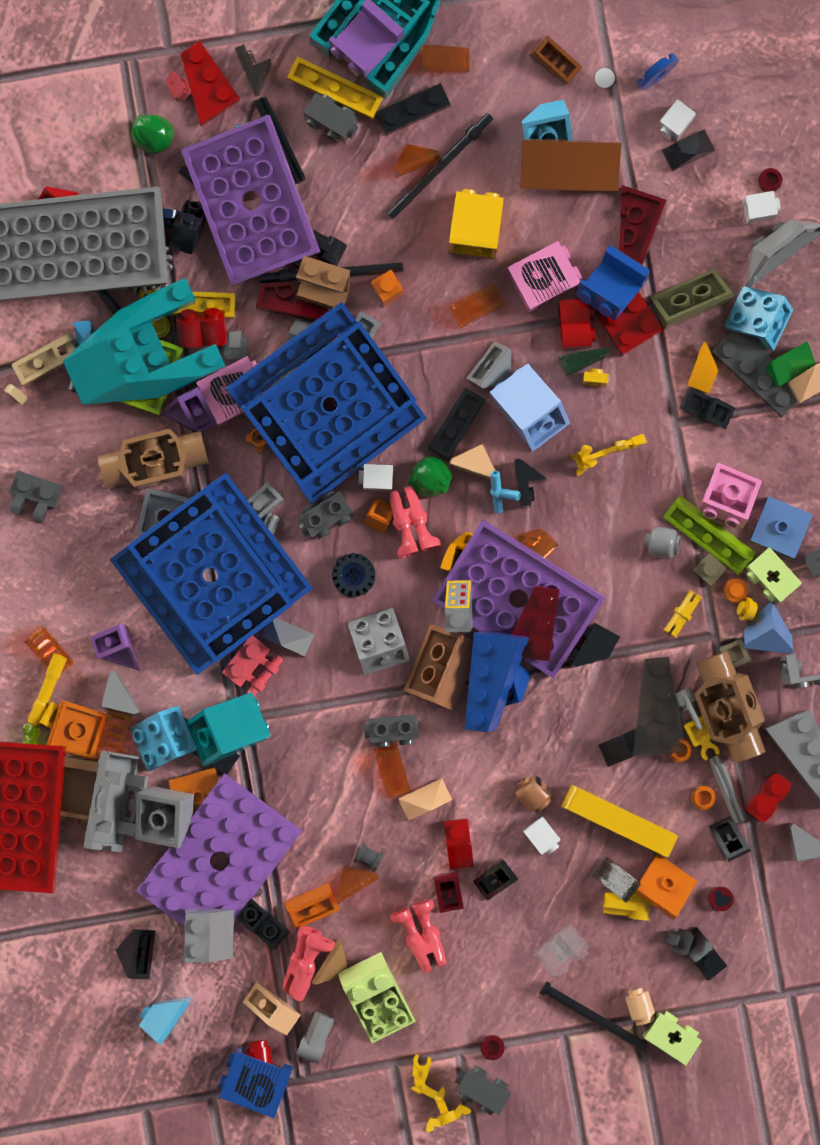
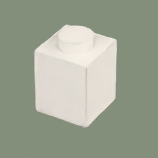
M677 99L660 120L658 125L660 133L669 140L677 141L694 120L696 113Z
M774 191L748 195L742 201L747 224L773 220L781 210L779 198H775Z
M364 464V470H359V484L363 485V491L392 492L393 465Z
M542 816L523 830L524 834L541 855L545 852L547 855H550L559 847L557 843L561 839Z

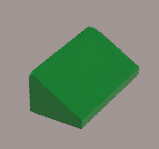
M806 341L771 361L765 369L779 388L815 366L816 363L810 345Z

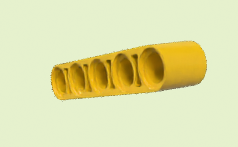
M574 785L570 786L561 807L669 858L679 837Z

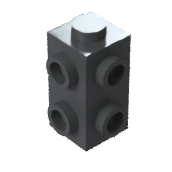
M315 93L303 112L306 124L315 130H318V128L327 132L326 136L335 142L340 140L345 143L348 137L352 139L358 130V126H356L357 117L354 116L355 113L348 107L343 106L341 108L334 104L335 101L326 94L321 96Z
M334 491L326 494L321 498L322 503L317 506L311 504L301 511L303 515L299 517L301 523L298 526L305 537L310 534L312 539L317 537L320 540L330 534L331 531L329 529L336 524L341 527L351 520L350 516L353 514V511L340 491L336 494Z
M417 715L368 719V724H364L365 739L370 738V743H375V747L390 746V741H399L400 745L414 744V739H419Z
M476 1065L474 1068L468 1066L465 1071L461 1069L454 1081L457 1083L456 1090L460 1092L458 1096L469 1103L474 1100L481 1104L479 1108L489 1115H493L494 1112L500 1115L511 1095V1091L507 1089L509 1084L499 1078H496L495 1081L486 1076L488 1072Z

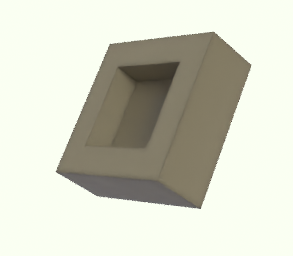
M708 553L692 571L711 587L727 568L713 555Z
M742 639L718 648L720 653L729 652L734 668L751 661L746 648H744Z

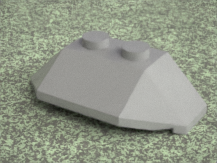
M793 219L786 223L781 221L771 229L773 233L767 238L762 235L752 243L754 247L749 254L746 287L751 288L820 236V223Z

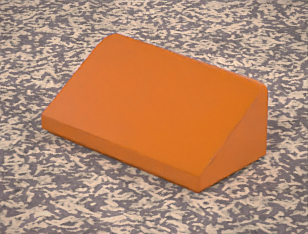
M329 883L285 901L286 910L295 929L340 911Z

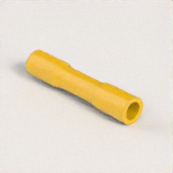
M53 653L40 693L34 702L27 720L29 723L41 726L39 722L48 707L56 682L60 678L67 660L66 657Z

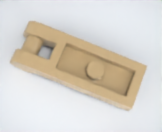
M67 334L11 364L23 386L64 365L63 360L76 349L72 334ZM65 347L68 353L61 356L58 349Z

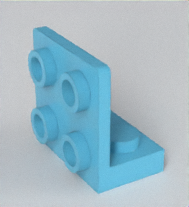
M744 286L724 326L727 330L758 337L765 349L774 351L793 312V308L783 295Z
M179 706L158 712L130 727L133 739L148 772L197 750Z

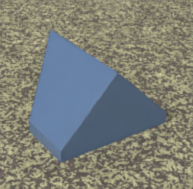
M769 602L744 630V648L793 654L792 635L774 603Z

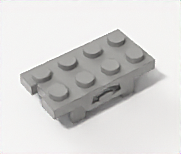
M101 750L85 833L84 848L102 850L104 845V850L122 852L125 835L135 837L137 793L141 791V788L146 789L148 777L136 775L139 756ZM130 791H135V795L131 798L129 803V811L132 813L130 818H128L127 816H125L127 815V800L131 795Z

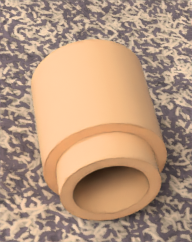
M642 987L628 991L629 996H626L625 1000L632 1021L635 1020L636 1026L654 1021L653 1015L655 1011L649 991H643Z

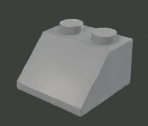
M150 786L138 792L136 799L135 840L180 848L193 816L194 794Z
M185 909L184 962L210 963L233 959L234 909Z

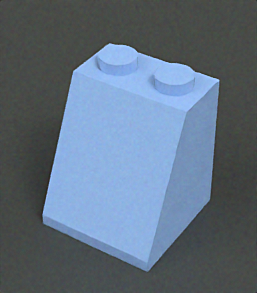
M529 364L517 369L512 376L504 382L498 383L490 391L497 407L532 452L570 424L562 402Z

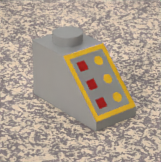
M447 580L445 601L446 632H470L472 630V580Z

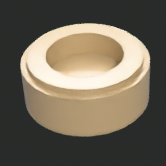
M8 384L3 390L20 405L27 401V396L12 384Z

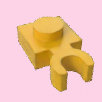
M703 716L698 718L702 726L700 730L697 729L694 721L682 726L692 746H701L700 755L706 761L708 760L706 756L708 748L713 749L715 755L720 754V751L715 744L711 743V737Z

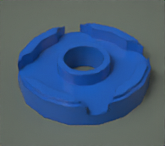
M674 53L668 55L669 59L666 57L661 58L646 70L643 75L645 77L644 80L638 79L637 85L642 91L655 85L678 64L679 59Z

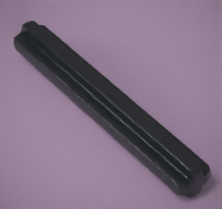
M261 97L255 101L256 107L261 117L270 115L295 184H300L305 181V175L268 99Z

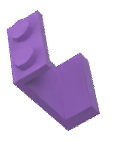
M366 0L362 4V11L336 39L333 36L329 39L330 51L339 60L343 58L348 62V68L355 75L361 74L366 78L404 37V29L374 2Z

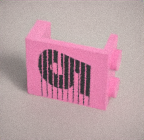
M559 241L507 267V274L528 313L537 310L538 306L573 287L577 289L582 276L576 266L572 267L568 260L571 258L569 251L565 245L561 246Z
M248 356L196 382L220 428L228 424V420L243 413L225 388L257 364L255 360L250 362ZM267 387L265 390H263L260 394H262V393L265 392L267 389H269V387Z

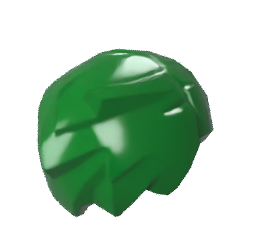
M153 114L138 115L131 131L135 146L151 154L161 153L172 144L175 135L173 125L166 118Z
M424 457L414 465L409 476L410 486H413L418 496L433 498L446 493L452 480V474L448 465L436 457Z

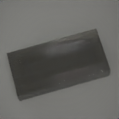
M608 857L605 858L592 875L625 903L641 885L639 881Z

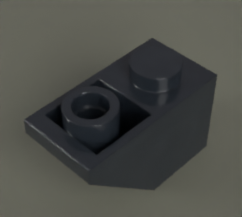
M186 200L173 224L169 248L192 255L199 242L206 220L201 203Z
M594 623L592 627L587 626L581 636L584 639L581 647L578 648L576 646L569 657L572 660L570 666L576 668L608 659L620 636L597 623Z

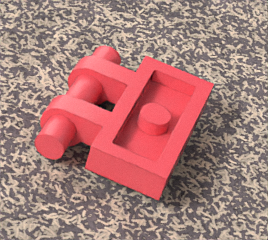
M251 636L222 673L239 687H242L246 681H249L252 685L247 690V693L252 692L255 697L259 691L262 692L266 687L264 684L272 674H276L279 671L278 667L283 662V659L277 654L271 661L266 659L265 657L270 652V649L254 636ZM261 663L266 668L258 678H255L252 673Z

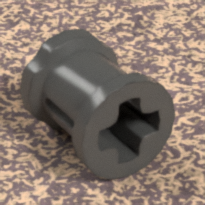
M362 843L353 862H360L371 868V871L375 873L384 853H377L366 847L365 843Z

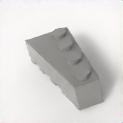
M805 710L762 730L820 804V730L811 710Z

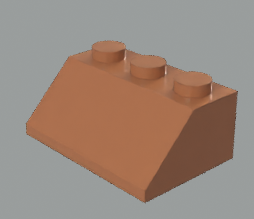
M430 624L403 691L454 711L470 673L473 640L455 632H446V629Z

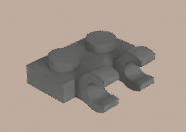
M17 470L9 491L10 494L15 495L10 510L21 515L26 499L36 502L38 505L34 510L32 518L44 522L48 508L56 509L63 485Z

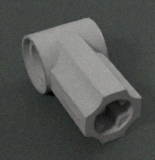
M315 1011L308 1031L301 1040L296 1056L319 1064L326 1047V1039L333 1026L334 1018Z

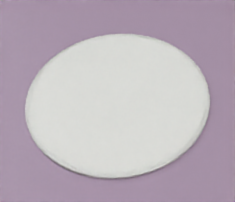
M602 68L595 74V82L602 88L612 86L615 81V75L610 69Z

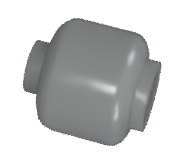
M654 527L651 534H646L644 547L648 548L651 557L669 560L674 555H678L681 536L677 535L675 529Z

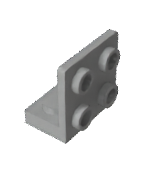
M393 608L348 622L364 675L410 661Z
M796 654L778 657L783 686L790 685V689L809 686V681H814V685H820V674L800 678L799 673H802L800 658L796 659Z

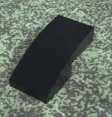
M689 387L679 410L714 426L726 429L735 411V407L716 397L712 398Z

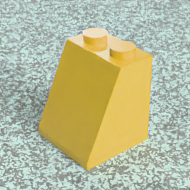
M462 189L461 192L456 191L448 252L495 259L504 198L499 197L497 193L491 192L479 195L469 189Z

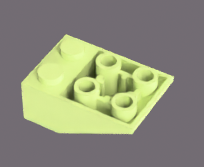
M382 952L337 973L343 990L372 1043L416 1022Z

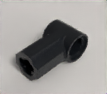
M313 230L320 252L314 255L318 256V259L322 262L337 266L347 245L332 236L326 237Z

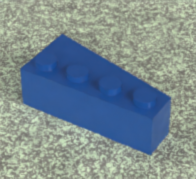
M490 631L474 633L465 729L487 733L497 730L507 703L506 699L509 690L513 686L514 676L517 667L521 663L522 653L529 637Z

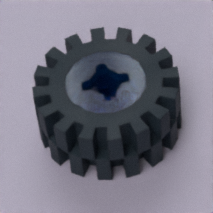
M356 553L345 554L333 566L332 579L334 585L343 595L360 597L368 593L373 587L376 578L375 569L371 561L364 555Z

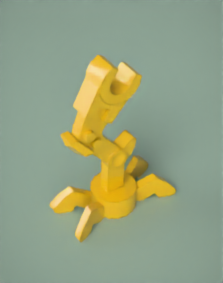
M640 434L626 441H616L615 446L600 450L591 455L592 447L583 445L581 451L569 455L571 460L576 461L578 467L576 475L580 476L587 469L597 464V458L606 457L615 451L620 452L637 448L639 445L646 444L647 441L644 434Z
M416 1054L413 1059L412 1074L415 1087H411V1090L416 1094L423 1093L433 1098L441 1113L437 1118L430 1117L426 1131L431 1132L434 1130V1126L441 1127L459 1119L462 1113L464 1115L470 1114L471 1108L463 1104H459L456 1110H448L444 1101L445 1088L441 1087L438 1092L425 1084L432 1063L431 1057H428L426 1065H420L418 1063L419 1055Z

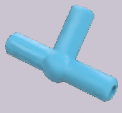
M492 471L490 473L492 487L490 494L493 497L494 512L502 513V498L518 501L521 494L519 491L503 489L501 487L500 472Z

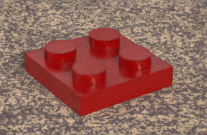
M639 292L616 321L603 316L601 313L597 315L598 320L622 356L663 331L662 326Z

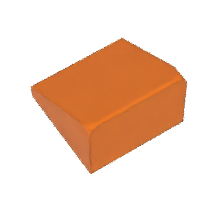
M376 497L367 513L364 524L385 534L393 519L391 504Z

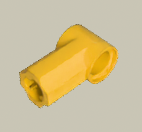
M605 892L603 913L650 921L651 904L634 893H631V895L624 894L621 898L616 893Z

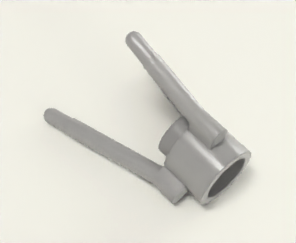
M691 688L673 695L675 701L672 702L675 710L679 737L683 739L685 737L680 708L683 712L689 710L697 729L700 730L702 728L694 710V707L697 705L699 708V705Z

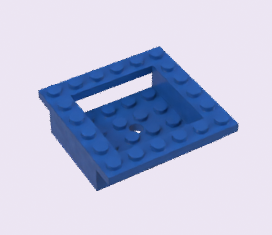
M343 302L338 303L225 388L311 504L315 503L363 467L364 464H367L427 419L415 401L417 399L361 322L354 319ZM337 336L336 339H334L332 342H330L328 345H326L312 357L307 359L305 362H303L301 365H299L297 368H295L293 371H291L289 374H287L285 377H283L281 380H279L265 392L260 394L263 390H265L267 387H269L271 384H273L275 381H277L279 378H281L283 375L292 370L294 367H296L298 364H300L302 361H304L306 358H308L310 355H312L314 352H316L318 349H320L322 346H324L326 343H328L330 340ZM328 397H332L336 401V407L333 411H326L323 408V401Z
M224 473L109 559L196 675L200 674L214 662L216 663L313 589L227 473ZM213 568L216 570L218 577L214 582H207L204 579L203 573L206 569Z

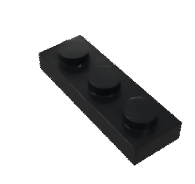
M441 83L376 112V115L387 136L450 107L451 104Z

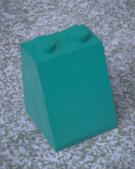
M252 692L203 709L186 721L203 767L260 744L271 737L269 726L260 712L259 702L254 698Z

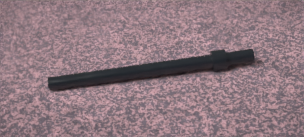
M486 113L475 125L471 124L465 130L466 134L387 212L388 216L394 219L472 140L476 141L482 135L481 131L493 120V117Z
M403 262L341 268L350 270V276L381 274L392 270L394 273L403 272ZM281 269L279 272L264 273L260 275L261 283L297 280L298 271Z

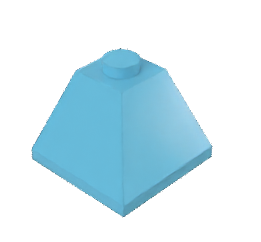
M564 100L540 104L522 120L524 139L573 140L570 115Z
M187 996L156 1002L152 1007L147 1005L139 1016L142 1019L139 1026L161 1045L193 998Z

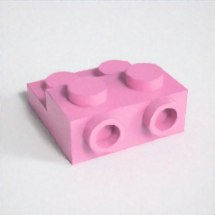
M717 463L698 510L702 511L703 515L708 519L719 518L724 520L725 524L730 528H743L748 521L762 481Z

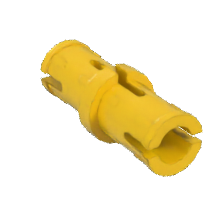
M692 590L688 591L679 608L676 607L674 609L675 614L663 629V631L669 634L673 626H675L670 635L674 638H677L686 621H690L692 618L691 613L700 600H702V597L697 594L693 601L690 602L695 594Z

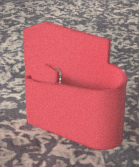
M175 71L166 79L167 86L175 99L178 98L183 101L191 93L186 79H180Z

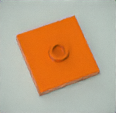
M61 700L46 745L66 746L67 753L93 760L108 714Z
M211 768L172 779L168 782L171 790L194 794V814L219 778L216 769Z
M657 853L639 881L640 884L636 886L634 893L674 920L695 887L697 880Z

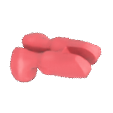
M412 485L404 488L406 501L409 506L404 508L398 491L389 492L394 517L393 526L402 535V545L397 550L399 559L413 556L419 552L412 535L411 524L416 528L422 552L441 546L440 540L432 536L426 528L427 513L423 510Z
M426 899L412 905L413 911L421 925L422 934L417 931L409 907L400 909L390 915L393 923L401 924L408 934L406 936V946L411 949L424 974L432 971L429 957L427 958L426 956L431 952L439 968L447 965L439 937L440 931L435 925H431L429 913L434 908L432 899Z
M300 926L298 930L296 949L290 957L282 989L297 1001H302L310 988L316 970L314 960L318 953L330 952L335 947L334 941L322 937V932L309 926Z

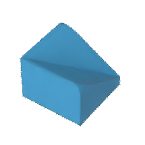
M90 321L72 323L75 327L77 347L94 333V327Z

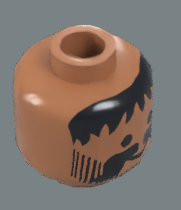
M525 776L517 783L519 788L515 796L526 810L539 812L551 802V790L539 776L532 778Z

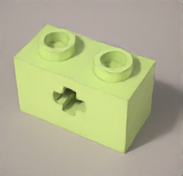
M770 547L745 568L748 571L747 577L755 585L757 583L760 584L764 589L763 595L771 603L773 601L777 604L781 603L802 584ZM767 572L769 574L773 572L776 574L777 577L774 578L776 582H768L766 579L769 577Z
M658 1011L654 1017L655 1020L650 1023L643 1037L684 1065H687L702 1042L697 1037L699 1032L689 1025L683 1028L677 1024L678 1018L666 1011L665 1014H662ZM677 1030L678 1040L673 1039L669 1042L671 1038L668 1034L670 1032L675 1033Z

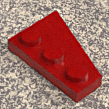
M201 41L180 53L202 127L239 102L240 98Z

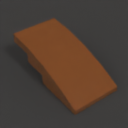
M522 139L520 188L618 191L622 143L595 142L592 140Z

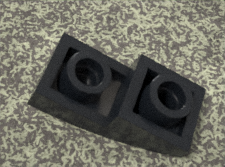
M250 899L236 916L241 923L273 950L290 932L253 899Z

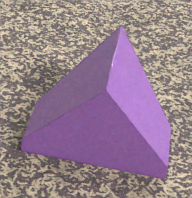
M199 387L177 397L160 414L193 432H203L217 425Z
M118 624L90 636L97 659H104L140 671L126 625Z

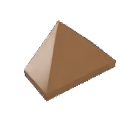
M340 939L336 941L334 949L329 952L312 979L313 984L316 985L338 979L337 973L348 968L343 942Z

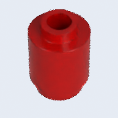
M267 1040L248 1042L247 1055L273 1065L271 1046H268Z

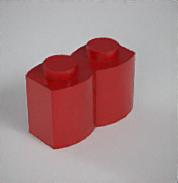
M580 299L559 300L558 310L562 350L591 348L592 342H596L595 328L590 327V318H594L593 307L583 303Z
M208 308L203 312L186 309L177 313L176 326L179 347L195 348L200 346L210 347L214 344L216 346L227 344L228 336L224 310Z
M778 773L769 774L762 781L759 792L753 795L747 802L745 812L758 822L763 823L767 821L775 812L777 803L783 800L789 793L791 783Z

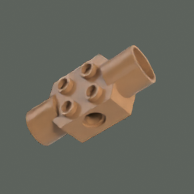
M166 429L125 439L122 441L120 451L98 456V462L106 489L131 483L139 490L184 479L186 469L209 464V458L202 431L176 436L171 429Z
M728 651L696 662L704 684L695 693V697L711 740L727 744L733 763L745 761L765 753L766 751L758 732V728L764 723L765 719L748 675L736 673Z

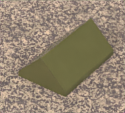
M712 269L649 297L663 330H667L729 303L733 298V292L718 272Z

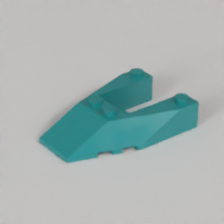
M336 0L309 35L310 44L329 58L332 55L329 39L332 36L336 39L362 11V4L366 0ZM371 0L404 29V37L366 78L367 86L384 99H387L427 40L441 0Z
M186 278L165 286L120 309L63 360L82 405L160 398L225 368L224 361L216 344L170 364L152 325V322L195 304L196 299Z

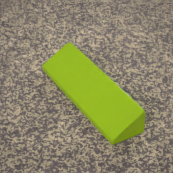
M681 495L678 496L662 517L737 575L742 573L756 554L754 550L713 519L706 518L702 511L698 510L696 506Z

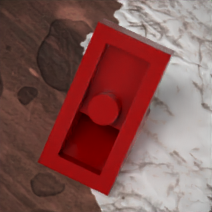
M468 818L444 821L450 870L474 867Z

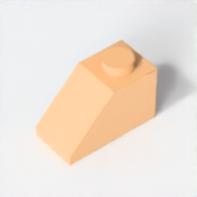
M257 982L243 1001L268 1026L285 1035H288L301 1016L288 1003Z

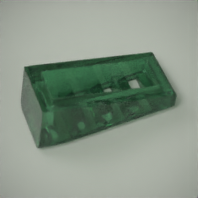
M608 347L562 355L558 357V363L565 376L568 377L608 357L610 351Z

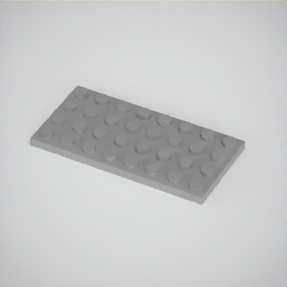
M160 187L0 204V301L168 284Z

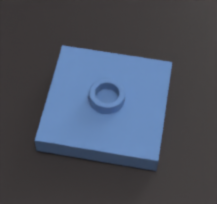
M768 496L749 541L765 548L770 547L779 554L795 559L813 514Z

